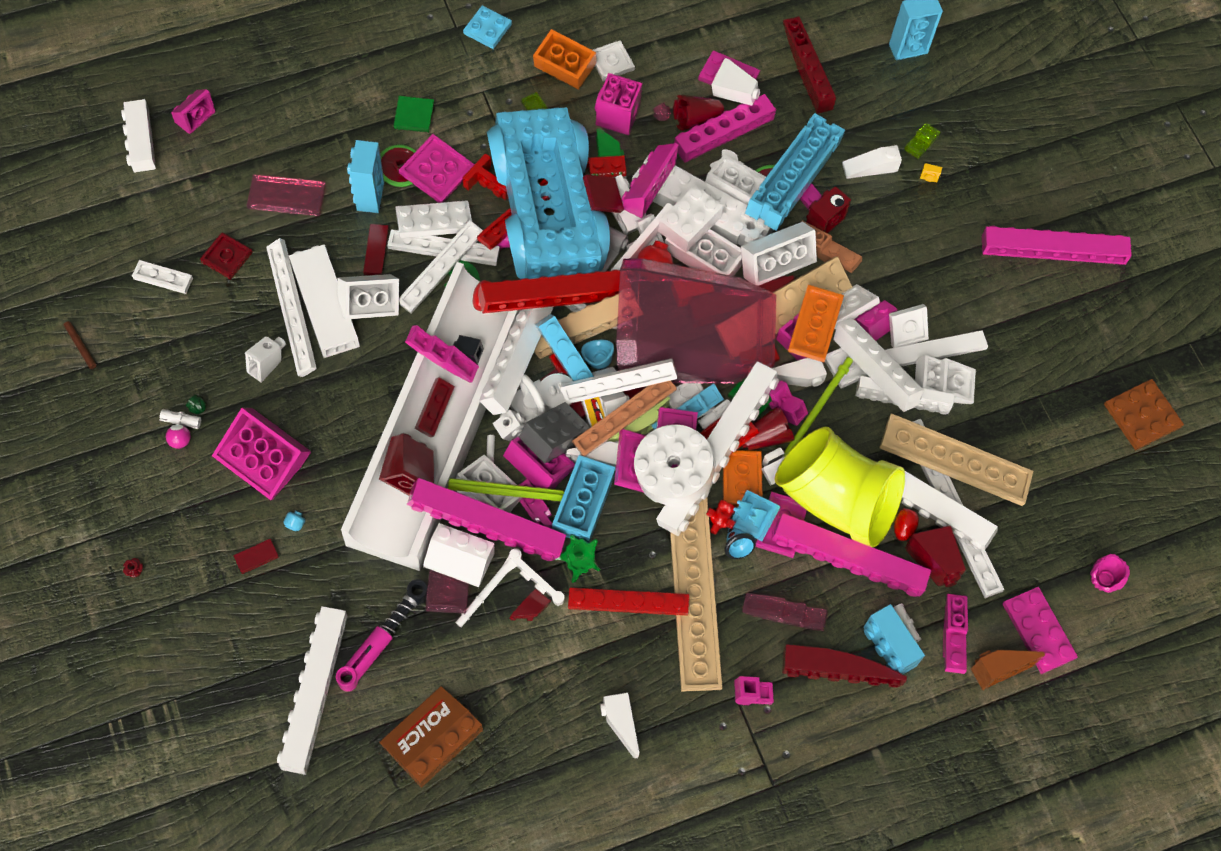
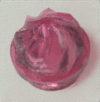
M661 103L653 108V115L659 121H666L669 118L670 107L666 106L665 103Z

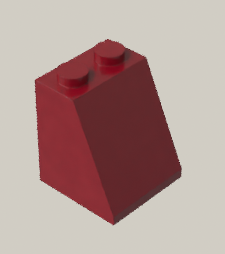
M405 433L391 437L379 480L408 496L414 482L418 478L434 483L433 450L429 449L426 444L415 441L410 435Z
M951 526L913 534L905 547L906 551L918 565L931 570L929 577L938 587L956 585L966 570Z

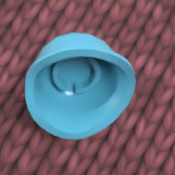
M593 340L583 345L581 353L584 360L592 368L604 369L612 362L614 345L608 340Z

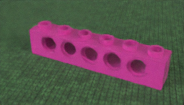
M765 94L755 99L752 106L742 103L731 111H725L716 118H710L702 125H696L691 130L678 134L674 143L679 144L678 154L686 163L774 120L776 109Z

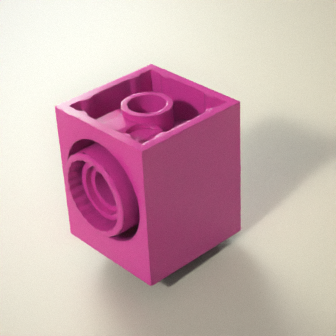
M608 73L595 104L596 125L629 135L640 109L642 83Z

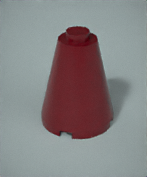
M677 95L678 100H674L673 103L674 120L678 119L679 124H677V127L681 131L704 124L710 118H716L724 112V105L717 99Z
M775 407L753 423L759 433L742 445L743 449L747 447L749 451L789 443L795 440L781 407Z

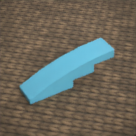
M711 384L675 409L698 412V418L710 408L723 401L724 398L715 384ZM657 421L651 425L654 430L657 429Z

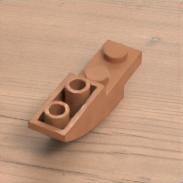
M803 220L801 221L815 229L816 254L819 259L826 262L833 257H838L843 269L850 273L862 262V256L832 241L831 235Z

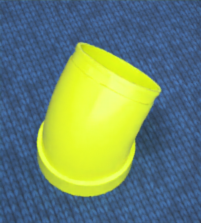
M822 427L805 436L790 450L776 471L775 483L782 487L794 501L817 518L850 534L854 541L870 547H876L887 535L898 512L904 492L905 470L903 467L884 460L875 462L846 444L838 435H835L831 428Z

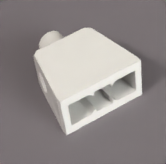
M264 337L245 352L247 373L262 383L281 362V349L286 345L285 341L280 337H277L274 341L269 337Z

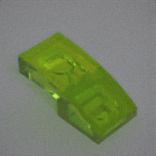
M925 123L917 131L915 137L905 146L904 150L919 159L941 132Z

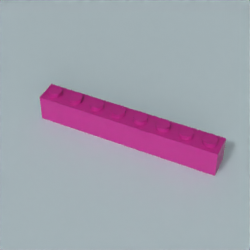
M997 226L986 227L982 234L983 255L1124 265L1127 264L1132 256L1130 237L1122 235L1041 231L1031 228L1016 229L1014 227L999 228Z
M421 478L414 482L406 504L411 506V509L414 511L430 513V516L435 519L443 518L448 520L451 525L464 526L472 533L480 532L485 534L488 539L501 540L509 547L522 548L523 552L527 554L535 553L546 561H554L560 557L566 534Z
M784 513L778 519L772 540L780 546L795 548L794 550L798 553H807L816 560H825L832 563L834 567L846 568L855 575H864L873 582L885 583L889 588L903 590L906 594L913 597H920L925 592L931 573L930 569Z

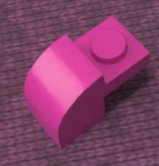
M780 381L777 387L770 391L769 394L772 401L769 405L771 409L778 406L781 407L788 423L797 426L808 414L804 401L791 395L786 382Z
M739 676L735 679V702L737 704L749 706L750 704L771 705L774 703L772 682H759V677Z

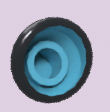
M735 527L729 528L724 548L726 556L731 559H741L748 556L756 546L755 537Z

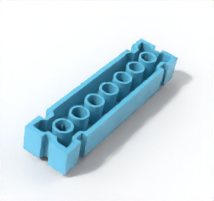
M814 113L807 126H804L762 182L759 190H756L750 198L745 214L756 220L759 218L765 220L764 224L777 231L784 218L789 215L831 157L832 152L839 146L845 129L834 123L832 125L827 124L825 118Z

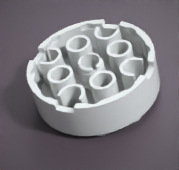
M666 425L653 430L640 442L634 457V469L642 491L654 502H659L669 507L685 506L700 499L710 488L715 474L713 453L708 441L698 431L684 425ZM672 464H674V465H675V464L679 465V466L676 467V468H671Z

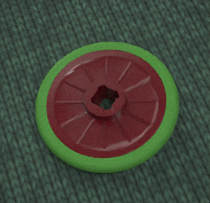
M393 145L380 153L383 176L386 183L396 187H406L413 184L399 174V169L402 166L398 167L397 165H404L416 150L405 145Z

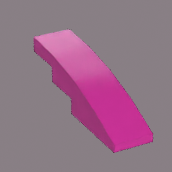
M418 325L412 326L405 343L450 373L469 383L473 382L479 368L475 362L454 345L448 346L436 335L430 336Z

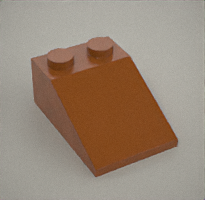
M988 650L979 655L980 658L974 661L975 665L971 668V671L982 690H985L1034 667L1045 654L1041 651L997 650L991 653Z

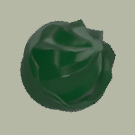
M195 394L189 399L186 407L189 408L191 413L201 414L206 409V402L202 396L198 397Z

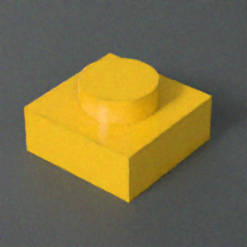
M925 163L920 179L937 183L942 167Z

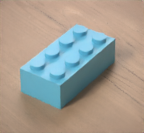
M938 0L902 1L889 42L895 60L928 54L943 12Z
M356 140L355 147L351 148L352 162L348 163L347 173L350 174L349 184H352L351 194H354L353 203H356L357 211L379 213L384 188L379 144L377 142Z
M579 455L552 523V529L566 534L568 538L572 534L577 539L581 538L589 543L615 477L616 467Z

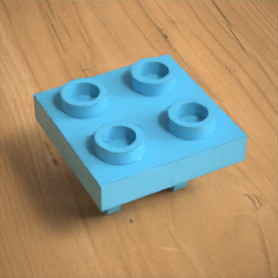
M481 6L463 31L470 38L494 49L512 25V20Z
M747 490L742 500L737 501V504H739L738 508L734 507L733 509L735 513L732 520L736 522L734 527L763 541L780 506Z

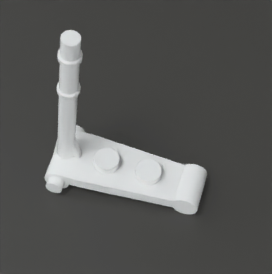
M515 548L510 551L509 557L501 569L480 594L476 596L464 613H461V616L455 623L462 627L477 608L484 603V600L503 577L515 567L521 570L520 574L527 581L531 579L536 583L534 587L542 594L546 592L552 598L555 605L560 606L564 603V594L560 591L556 592L523 562L521 551Z

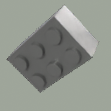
M564 402L526 422L519 438L546 464L567 452L568 449L574 448L575 445L572 441L591 427Z

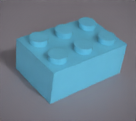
M888 605L869 617L864 626V633L869 640L873 641L877 654L885 659L886 666L901 674H905L917 667L925 655L892 605Z

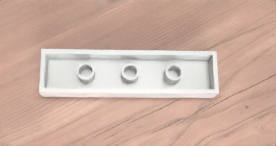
M860 377L855 396L861 399L867 398L872 401L877 400L896 405L871 378ZM922 388L923 393L919 405L914 408L928 410L929 412H939L940 414H948L950 412L955 394Z

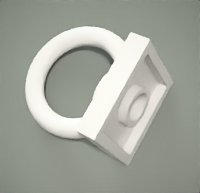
M526 374L522 376L519 384L521 389L516 391L510 405L513 411L520 412L524 416L525 424L551 409L544 405L538 391L541 383L540 380L533 382Z

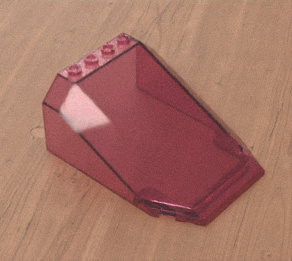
M623 259L620 268L616 338L619 371L673 359L678 376L677 379L671 380L672 383L737 384L742 379L747 378L757 361L770 368L775 366L776 294L736 276L647 259Z

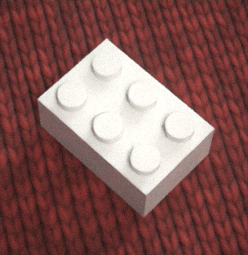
M694 185L659 220L658 232L687 253L721 218L723 205Z

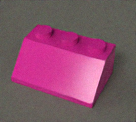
M519 436L511 440L503 455L538 488L554 489L575 466L564 453L544 464Z

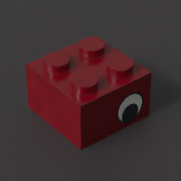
M836 186L831 190H826L820 200H815L809 206L810 211L806 216V222L828 234L845 219L851 199Z

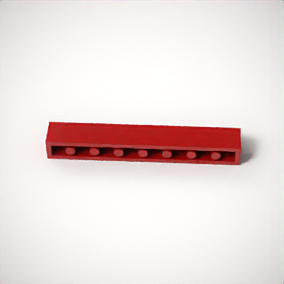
M626 270L596 271L586 274L577 273L575 275L485 282L480 284L478 298L482 313L484 314L601 302L606 297H613L622 290L632 288Z

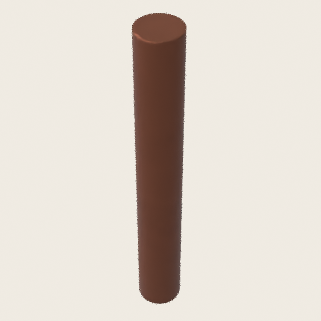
M70 321L65 322L63 326L90 369H94L97 365Z

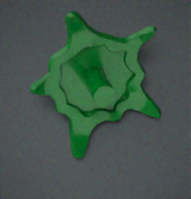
M571 534V543L566 546V551L562 552L560 557L555 559L565 561L568 569L573 571L572 583L576 582L580 574L587 573L591 568L600 571L594 560V551L598 543L597 539L588 543L584 539H577Z

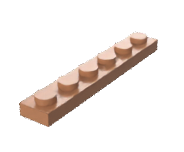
M671 380L649 385L574 439L572 443L582 456H587L674 393L677 388Z

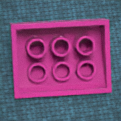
M241 408L212 457L268 499L273 500L302 467L311 451L253 408Z

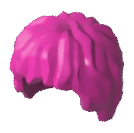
M1108 554L1099 558L1094 563L1090 573L1091 582L1100 591L1110 593L1120 590L1126 585L1129 578V566L1119 556Z

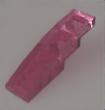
M746 593L742 610L743 613L759 618L820 631L825 629L828 614L825 609L807 607L806 604L788 602L785 598Z

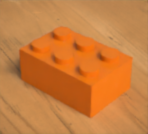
M552 29L533 55L534 67L578 90L597 63L595 51Z

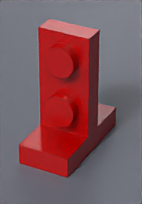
M485 153L462 177L463 187L469 191L479 182L482 187L490 189L495 196L507 200L506 186L498 183L497 177L488 171L491 168V157Z

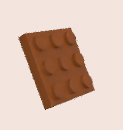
M1153 379L1104 403V406L1135 451L1184 426V423Z

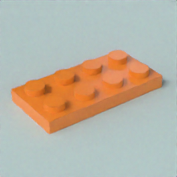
M811 285L807 286L788 352L825 362L844 295Z

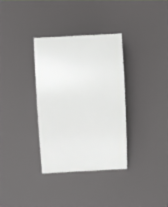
M926 354L916 360L915 382L921 388L955 394L954 403H974L976 369L947 358L939 360Z

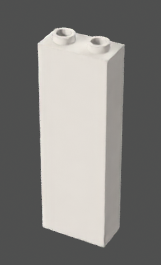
M325 245L314 246L311 249L297 251L289 255L291 266L323 358L360 347L352 320L344 319L338 299V281Z

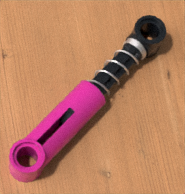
M416 579L408 584L401 604H397V609L391 612L392 615L389 618L385 619L384 625L377 626L346 665L337 671L336 680L342 690L352 691L357 687L360 678L393 639L391 634L395 632L394 630L398 625H401V621L407 618L406 615L410 610L413 611L412 608L423 604L427 600L428 589L424 581ZM415 589L423 590L420 595L413 594ZM344 676H352L350 682H342Z

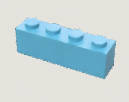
M550 314L535 324L572 381L594 377L554 315Z

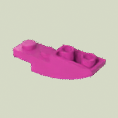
M947 594L943 629L945 672L965 674L967 671V596Z

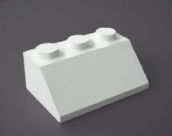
M724 154L707 174L705 182L748 205L750 198L756 190H759L766 177Z
M391 274L339 277L338 299L344 319L399 315V278Z
M485 455L478 458L456 476V479L517 485ZM457 491L462 495L509 513L522 499V497Z
M439 523L431 538L423 566L479 587L494 556V543Z

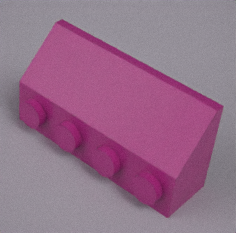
M679 144L658 145L655 151L650 152L647 158L648 162L646 165L643 164L641 166L638 178L632 180L631 189L629 192L626 191L622 197L625 211L641 219L643 218L676 165Z

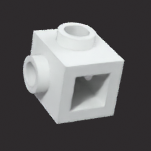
M508 410V412L502 413L493 425L502 439L511 441L520 436L526 420L520 412Z

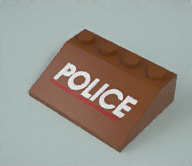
M440 686L379 743L422 788L483 731V727L460 702Z

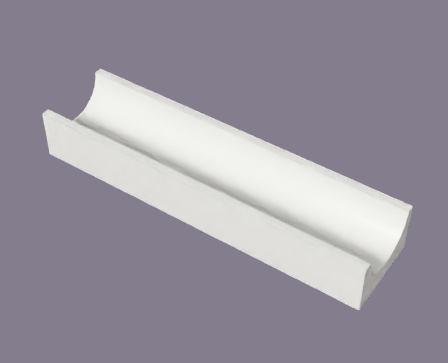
M456 262L426 333L430 336L436 335L448 346H453L459 335L481 340L484 350L473 382L465 381L435 364L419 352L417 353L341 529L347 547L418 571L422 568L431 538L441 519H435L430 516V513L424 511H414L411 509V506L406 505L409 498L408 495L379 480L391 437L405 433L410 435L415 441L422 442L429 449L433 450L434 484L448 489L449 479H456L457 474L461 472L486 410V407L479 401L482 390L487 384L489 375L496 364V359L499 357L503 344L506 342L509 331L520 311L513 310L483 314L482 311L474 309L472 302L473 292L480 281L472 277L462 263ZM440 377L455 387L435 435L430 438L414 428L435 379Z

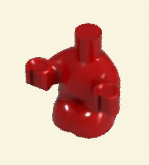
M720 500L716 511L712 508L708 509L706 515L710 517L713 524L710 529L712 534L716 535L720 528L728 527L732 529L736 522L730 518L735 513L733 510L735 506Z

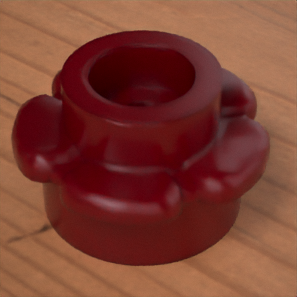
M137 558L127 560L123 565V572L126 576L138 577L142 573L143 564Z

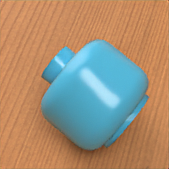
M295 510L294 513H287L283 523L285 527L293 531H299L305 523V518L302 517V513Z

